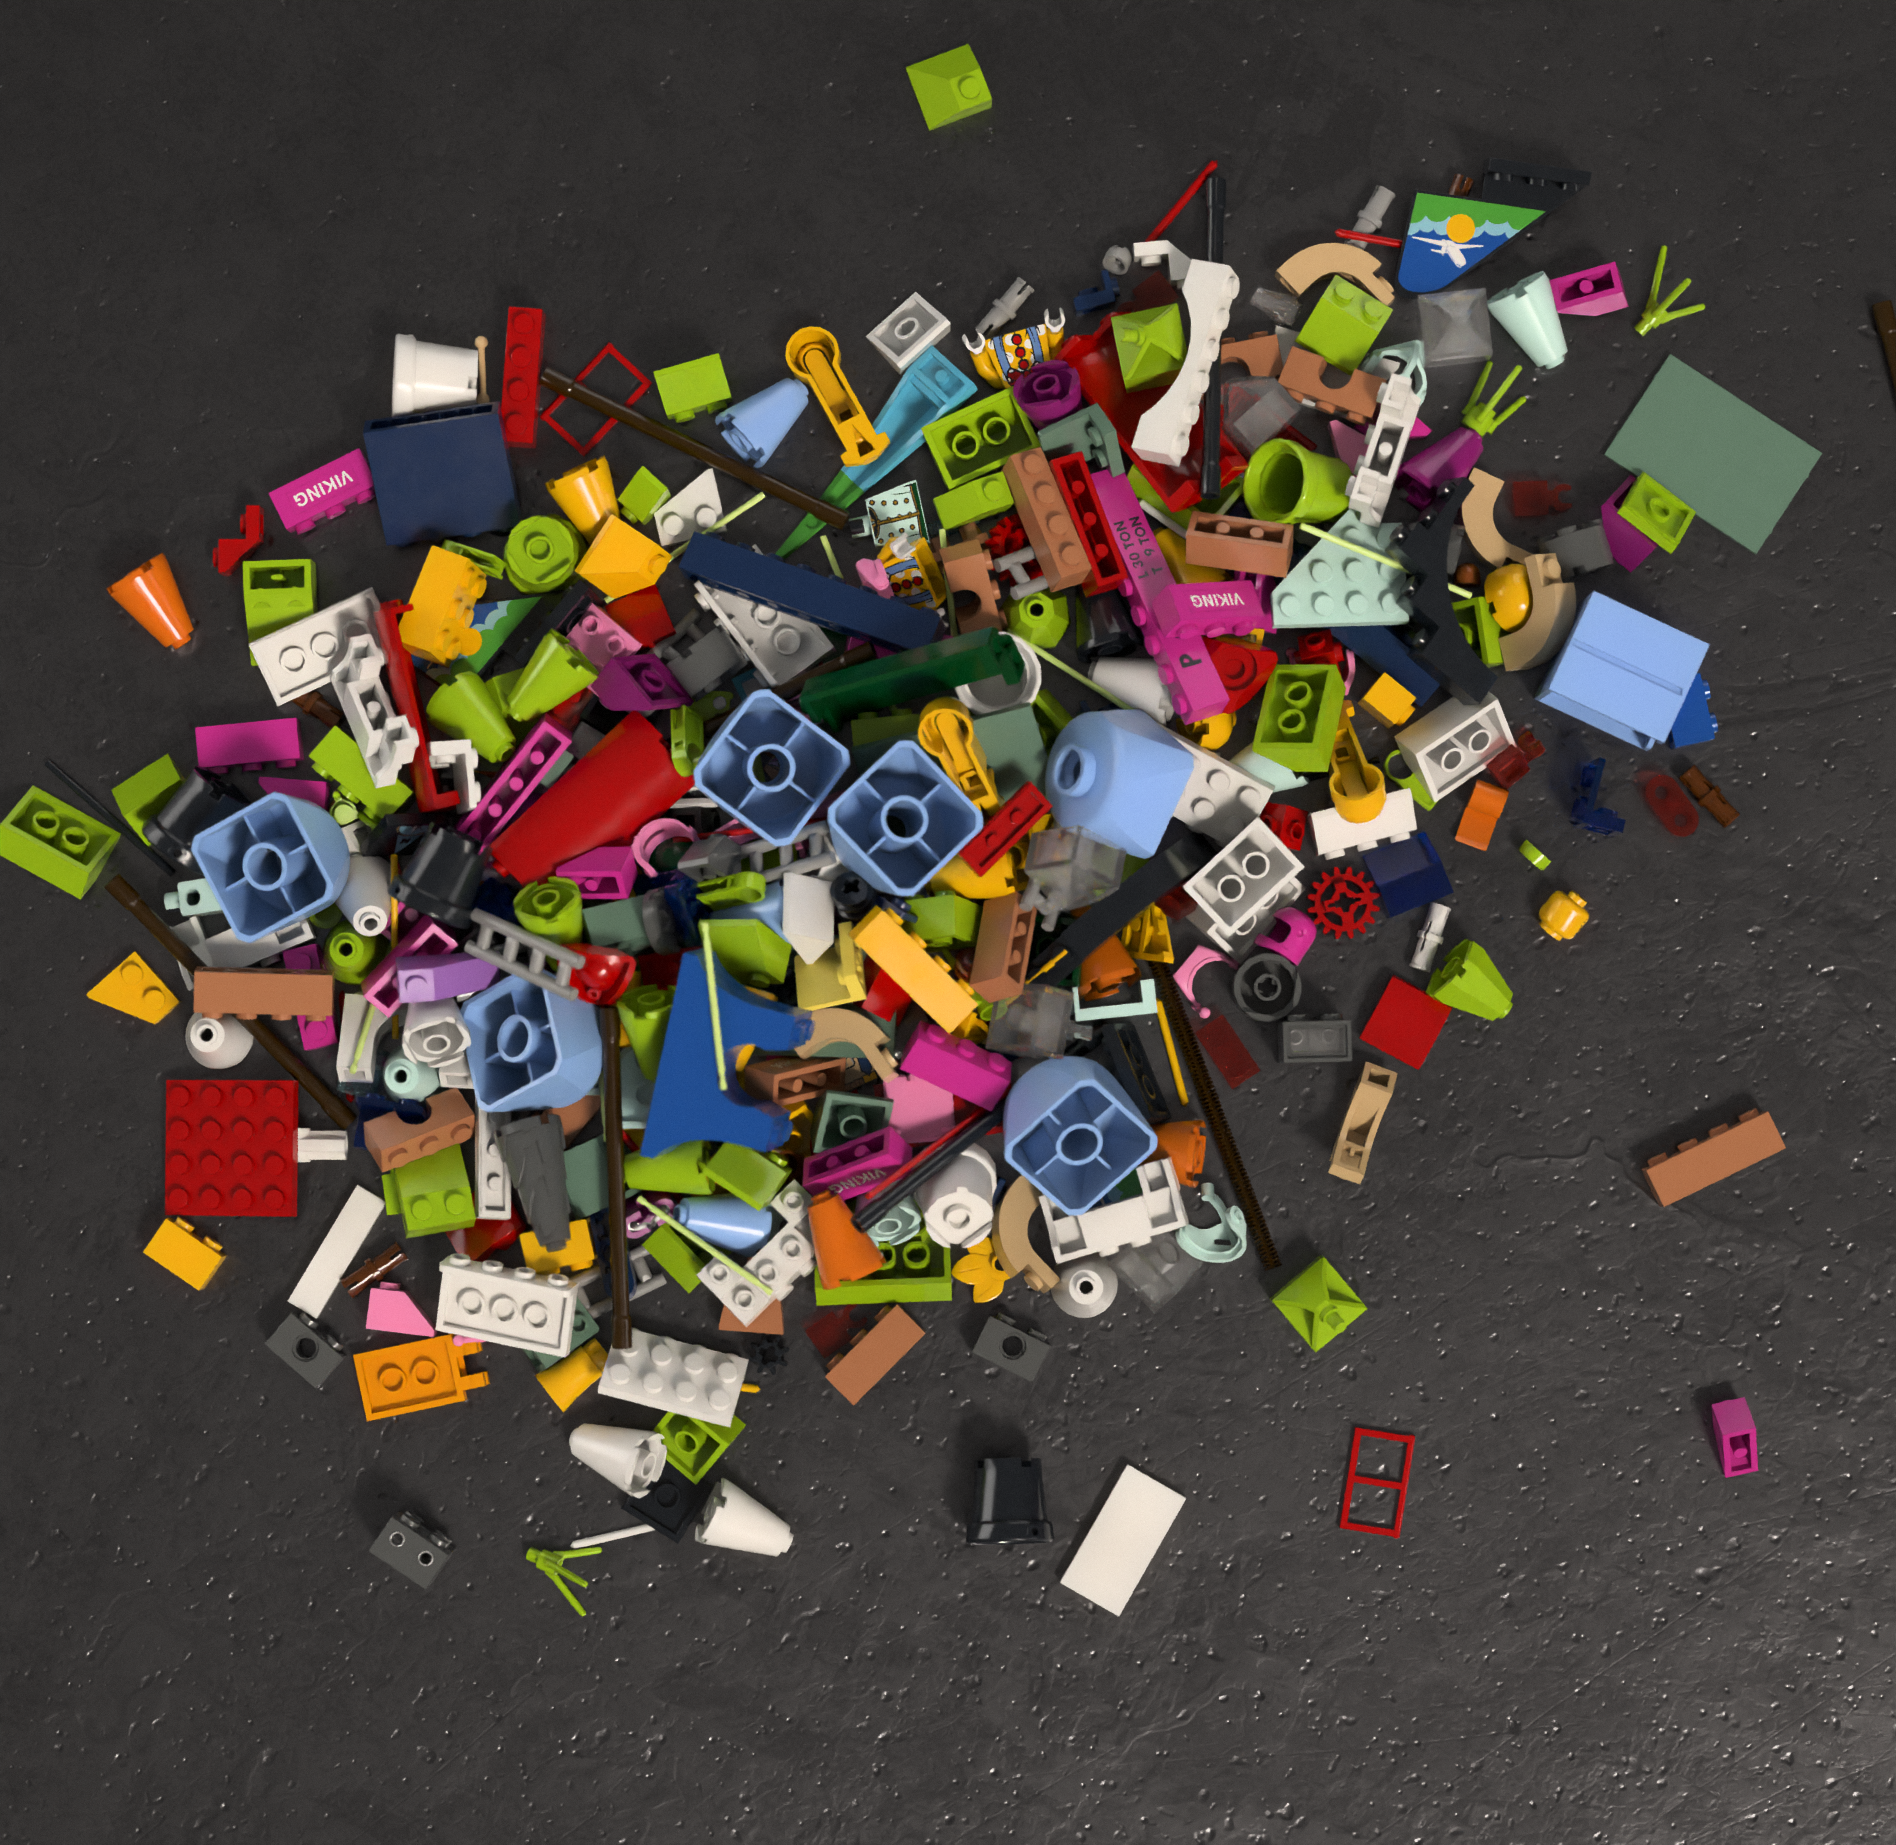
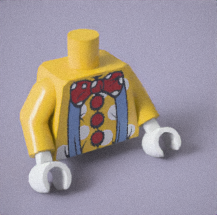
M1059 308L1060 317L1056 320L1049 319L1048 309L1044 311L1046 324L985 340L979 329H975L978 338L972 343H969L966 335L963 334L962 341L970 350V355L978 374L993 388L1005 390L1014 386L1022 374L1026 378L1033 373L1031 367L1045 361L1055 360L1054 357L1062 350L1061 345L1064 342L1063 325L1065 323L1063 309Z
M906 532L900 537L889 538L878 553L877 559L879 558L882 561L894 595L907 601L912 608L920 610L921 607H927L938 612L940 617L943 616L945 610L943 608H936L947 598L945 581L925 537L919 538L910 544L906 539L908 537ZM943 621L945 627H949L948 623Z

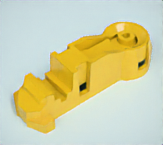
M809 326L799 329L791 336L786 345L785 356L789 368L798 380L809 384L828 421L832 423L838 439L841 440L846 450L845 453L840 455L844 465L851 467L867 465L873 462L888 447L890 440L885 432L876 434L840 369L841 352L835 337L821 327ZM824 354L826 355L827 359L829 360V362H830V364H831V366H832L834 372L832 371V369H831L829 363L827 362V360H826ZM804 356H805L806 366L808 367V369H809V371H810L811 374H809V372L807 371V369H806V367H805V365H804V362H803V361H804Z
M938 697L929 702L920 713L918 724L919 741L927 752L939 757L949 779L983 813L984 824L1005 803V799L997 793L993 769L987 770L986 768L987 757L973 732L974 720L969 716L968 707L955 697Z
M1343 700L1328 768L1330 793L1335 809L1342 819L1351 823H1366L1378 817L1384 808L1386 801L1384 776L1379 768L1367 763L1349 717L1355 715L1354 706L1351 700Z

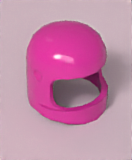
M1282 907L1272 915L1277 923L1270 935L1265 936L1258 933L1253 943L1267 948L1274 954L1286 958L1292 965L1298 966L1313 944L1317 929L1313 920L1304 912L1293 907Z

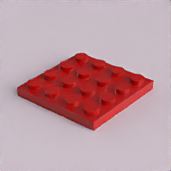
M166 1080L165 1215L297 1216L299 1080Z

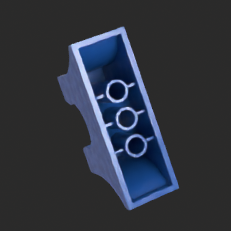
M704 948L684 952L640 1155L656 1158L672 1152L684 1142L695 1140L723 1141L764 1152L784 1145V1141L787 1142L792 1132L793 1122L789 1121L791 1111L771 1100L763 1101L749 1096L738 1083L735 1071L736 1061L742 1049L748 1044L758 1046L764 1050H790L805 1045L806 1040L810 1041L814 1032L815 1021L811 1020L813 1011L769 1000L750 991L727 972L720 962L716 951H712L725 1066L724 1076L727 1083V1089L720 1090V1074L717 1066Z

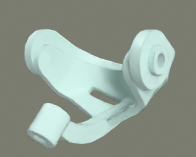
M1419 340L1376 349L1363 359L1359 370L1369 374L1384 356H1398L1405 360L1407 365L1402 374L1399 375L1410 378V374L1413 371L1416 383L1414 393L1421 399L1420 406L1422 405L1427 393V379L1424 369L1422 344Z
M1201 1184V1199L1209 1201L1215 1207L1222 1223L1209 1229H1198L1190 1224L1177 1228L1175 1232L1176 1240L1180 1247L1189 1255L1202 1261L1212 1263L1233 1261L1242 1256L1247 1246V1224L1245 1223L1244 1215L1237 1206L1226 1208L1223 1201L1214 1193V1184ZM1214 1240H1230L1231 1245L1215 1244Z

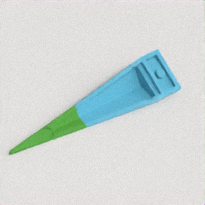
M931 345L906 370L872 424L877 435L882 432L887 434L890 440L888 447L878 459L867 465L851 467L844 465L819 499L846 509L926 442L921 430L922 427L955 413L978 390L976 385ZM808 513L776 552V555L786 559L827 523L816 519L812 514Z

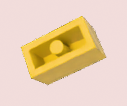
M1384 672L1357 704L1389 729L1394 724L1400 727L1416 709L1411 705L1416 697Z
M179 1216L176 1220L166 1218L143 1253L198 1291L205 1289L227 1257V1255L220 1251L223 1246L207 1235L202 1239L192 1231L195 1227Z

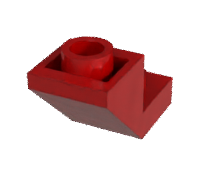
M246 505V514H241L240 531L241 534H246V539H218V547L213 548V566L218 568V573L221 575L231 576L243 564V561H246L264 543V509L260 505Z

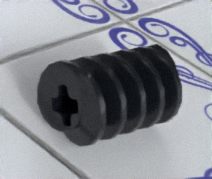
M854 871L845 872L837 876L830 888L841 923L851 921L854 928L870 912L878 898L876 890Z

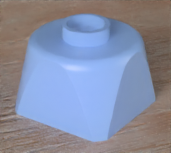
M769 689L752 692L731 713L712 737L694 769L695 786L704 795L742 825L774 846H785L791 844L848 768L850 757L848 749ZM761 752L774 754L780 764L778 775L768 782L756 780L752 770L753 761Z
M1142 709L1093 711L1080 714L1063 728L1049 754L1045 773V792L1047 800L1053 806L1050 812L1056 822L1072 834L1103 846L1147 859L1155 854L1194 769L1193 754Z
M899 740L829 807L828 822L835 852L849 872L854 871L873 888L899 896H913L983 828V813L914 741ZM886 816L897 817L903 822L906 830L904 838L894 835L889 830L886 824Z
M278 792L265 796L194 836L191 848L236 938L247 943H252L298 923L332 905L342 893L350 870L348 843L334 817L316 803Z
M543 968L542 973L556 979L555 974ZM513 974L463 1002L460 1012L470 1031L471 1045L470 1047L467 1046L466 1054L478 1107L486 1112L546 1110L569 1106L587 1095L597 1082L603 1069L600 1007L583 1002L578 998L574 1001H569Z
M1062 1056L1035 1065L1013 1085L1004 1104L1003 1136L1005 1160L1067 1215H1083L1153 1153L1157 1147V1135L1126 1091L1102 1065L1088 1058Z

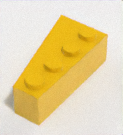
M876 905L848 936L883 968L938 1025L950 1034L978 1005L971 998L975 991L961 978L955 982L947 974L951 970L950 966L938 955L932 959L924 951L928 945L914 931L908 935L900 927L904 921L890 907L884 912Z

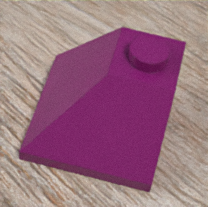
M1632 474L1601 506L1603 527L1613 558L1630 573L1658 546L1657 543L1617 513L1636 480Z
M655 653L612 657L599 674V677L591 685L592 689L599 696L600 702L610 710L649 711L677 708L682 705L691 706L694 702Z

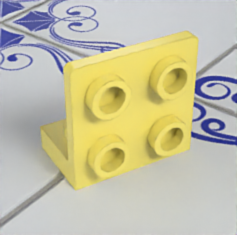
M851 921L838 924L839 938L834 939L835 947L828 948L813 964H806L800 955L794 957L799 1008L813 1011L866 999L862 948L848 936L854 929Z

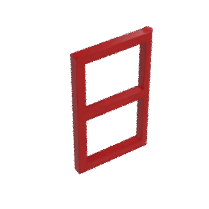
M608 342L578 374L575 380L579 384L586 386L582 381L610 353L643 383L623 404L631 408L653 383L617 351L611 342ZM559 395L539 417L585 457L618 421L610 417L583 447L550 417L567 398Z
M1355 1427L1339 1528L1392 1536L1395 1539L1400 1538L1415 1435L1408 1436ZM1361 1435L1407 1443L1401 1482L1355 1475ZM1354 1482L1400 1490L1394 1529L1348 1522Z

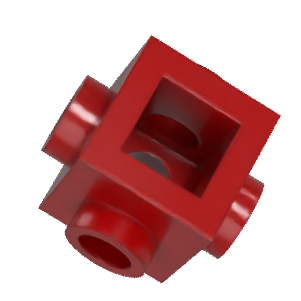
M1330 629L1297 637L1299 651L1294 652L1296 664H1336L1342 677L1340 662L1345 661L1341 642H1334Z
M1267 802L1259 817L1288 849L1300 851L1308 811L1289 805Z

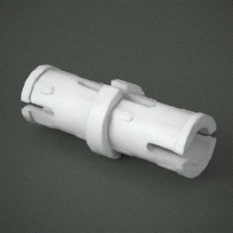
M1430 902L1423 928L1418 930L1416 937L1419 940L1409 965L1428 973L1431 971L1438 945L1443 943L1444 938L1441 936L1451 908L1434 902Z

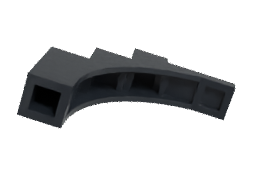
M1466 477L1447 479L1438 487L1436 491L1437 498L1431 506H1428L1421 512L1417 520L1418 522L1401 524L1393 530L1389 537L1391 542L1385 549V552L1413 575L1402 585L1400 589L1402 594L1396 601V604L1424 628L1413 637L1411 641L1412 647L1406 656L1463 705L1481 704L1498 679V676L1480 660L1469 645L1456 619L1450 598L1447 555L1451 528L1456 512L1475 486Z

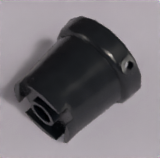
M195 766L160 812L152 814L143 824L142 834L149 843L168 858L188 870L204 876L191 851L194 836L250 805L251 800L233 783L228 786L220 781L222 776L206 768ZM176 849L182 852L181 856L175 855Z
M431 820L402 874H397L389 885L388 894L406 906L429 917L458 928L468 929L472 921V904L493 848L490 846L484 847L481 852L480 850L484 842L450 826L447 831L442 828L437 831L440 823Z
M1022 1458L975 1460L972 1523L967 1525V1544L1013 1545L1053 1542V1525L1051 1521L1047 1520L1041 1458H1031V1461H1022Z

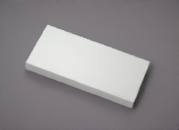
M372 587L248 644L277 706L331 682L332 670L346 656L351 637L371 633L375 645L380 646L373 612L379 611L380 606Z
M1127 1464L1061 1578L1060 1583L1115 1615L1120 1616L1184 1504L1186 1497Z

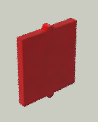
M656 584L635 593L627 594L626 597L605 606L607 613L611 615L610 617L642 644L638 651L647 647L654 648L656 643L677 634Z

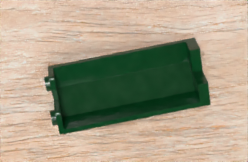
M991 626L807 679L799 697L802 711L809 715L813 724L820 723L823 719L825 723H829L832 731L837 733L842 730L846 718L856 716L859 713L881 709L1002 674L1007 686L1020 683L1025 662L1013 637L1007 633L999 635L998 629Z

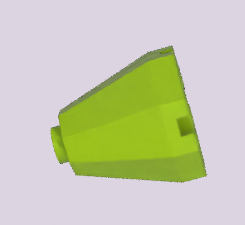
M1049 588L1018 600H1014L1010 593L1000 609L1003 608L1008 624V628L1003 629L1004 632L1010 629L1027 642L1034 643L1043 650L1055 648L1071 625L1066 595L1060 591L1051 593ZM1032 607H1037L1039 611H1043L1037 617L1033 616L1030 612Z
M1465 938L1444 957L1443 961L1448 963L1442 972L1438 967L1433 972L1426 994L1440 1003L1492 1021L1496 1018L1502 1019L1513 1006L1511 1002L1513 993L1485 950L1474 941Z

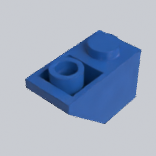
M1700 673L1696 674L1667 736L1670 750L1715 739L1714 733L1718 732L1716 716L1714 712L1709 713L1707 700L1711 698L1709 684L1706 679L1702 680Z

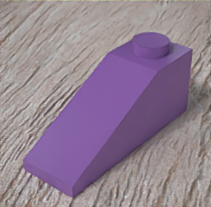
M468 953L396 957V980L399 1002L437 1001L488 989L500 982V968Z

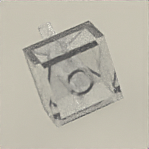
M1486 288L1417 296L1414 304L1418 340L1421 342L1424 368L1490 360L1493 356Z
M1238 377L1229 379L1224 384H1221L1222 410L1220 428L1247 463L1251 455L1263 443L1276 438L1295 421L1302 408L1274 377ZM1202 393L1200 400H1204V393Z
M1080 825L1032 833L1024 872L1048 897V899L1039 904L1041 913L1048 915L1055 910L1065 911L1084 907L1120 888L1127 850Z
M1024 983L1022 994L993 1003L985 1049L1012 1056L1062 1060L1066 1040L1073 1041V1038L1091 1041L1093 1027L1078 1025L1075 1020H1070L1074 997L1073 992L1048 985Z

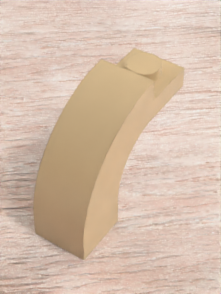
M1323 243L1301 250L1277 269L1274 275L1297 300L1317 282L1327 278H1334L1335 275L1353 282L1362 291L1387 306H1390L1395 299L1392 294L1394 289L1390 283L1382 276L1378 279L1374 276L1382 263L1368 252L1342 243Z
M1473 467L1467 479L1475 486L1458 509L1459 524L1466 526L1463 538L1467 546L1480 562L1493 571L1502 567L1504 561L1509 563V565H1526L1524 558L1534 554L1507 542L1498 533L1493 521L1494 503L1505 481Z
M1555 553L1534 554L1524 558L1533 593V609L1528 622L1523 628L1515 633L1498 638L1506 671L1527 670L1550 660L1562 648L1573 626L1576 612L1574 582H1562L1561 568Z
M841 1008L813 1010L811 1020L815 1021L812 1038L810 1041L806 1040L805 1045L794 1048L799 1057L806 1060L828 1044L834 1042L853 1043L863 1051L883 1081L889 1083L899 1076L894 1069L898 1062L887 1047L884 1050L880 1049L891 1039L872 1021L850 1010Z
M1365 1062L1341 1122L1329 1160L1331 1163L1328 1173L1344 1180L1361 1184L1365 1175L1371 1147L1382 1116L1393 1094L1398 1073Z
M1021 1174L1008 1186L1002 1199L996 1205L992 1219V1242L999 1263L1007 1275L1012 1278L1022 1271L1025 1274L1024 1279L1027 1284L1034 1290H1040L1044 1294L1052 1289L1061 1279L1036 1254L1029 1242L1028 1222L1033 1211L1040 1205L1039 1196L1043 1193Z

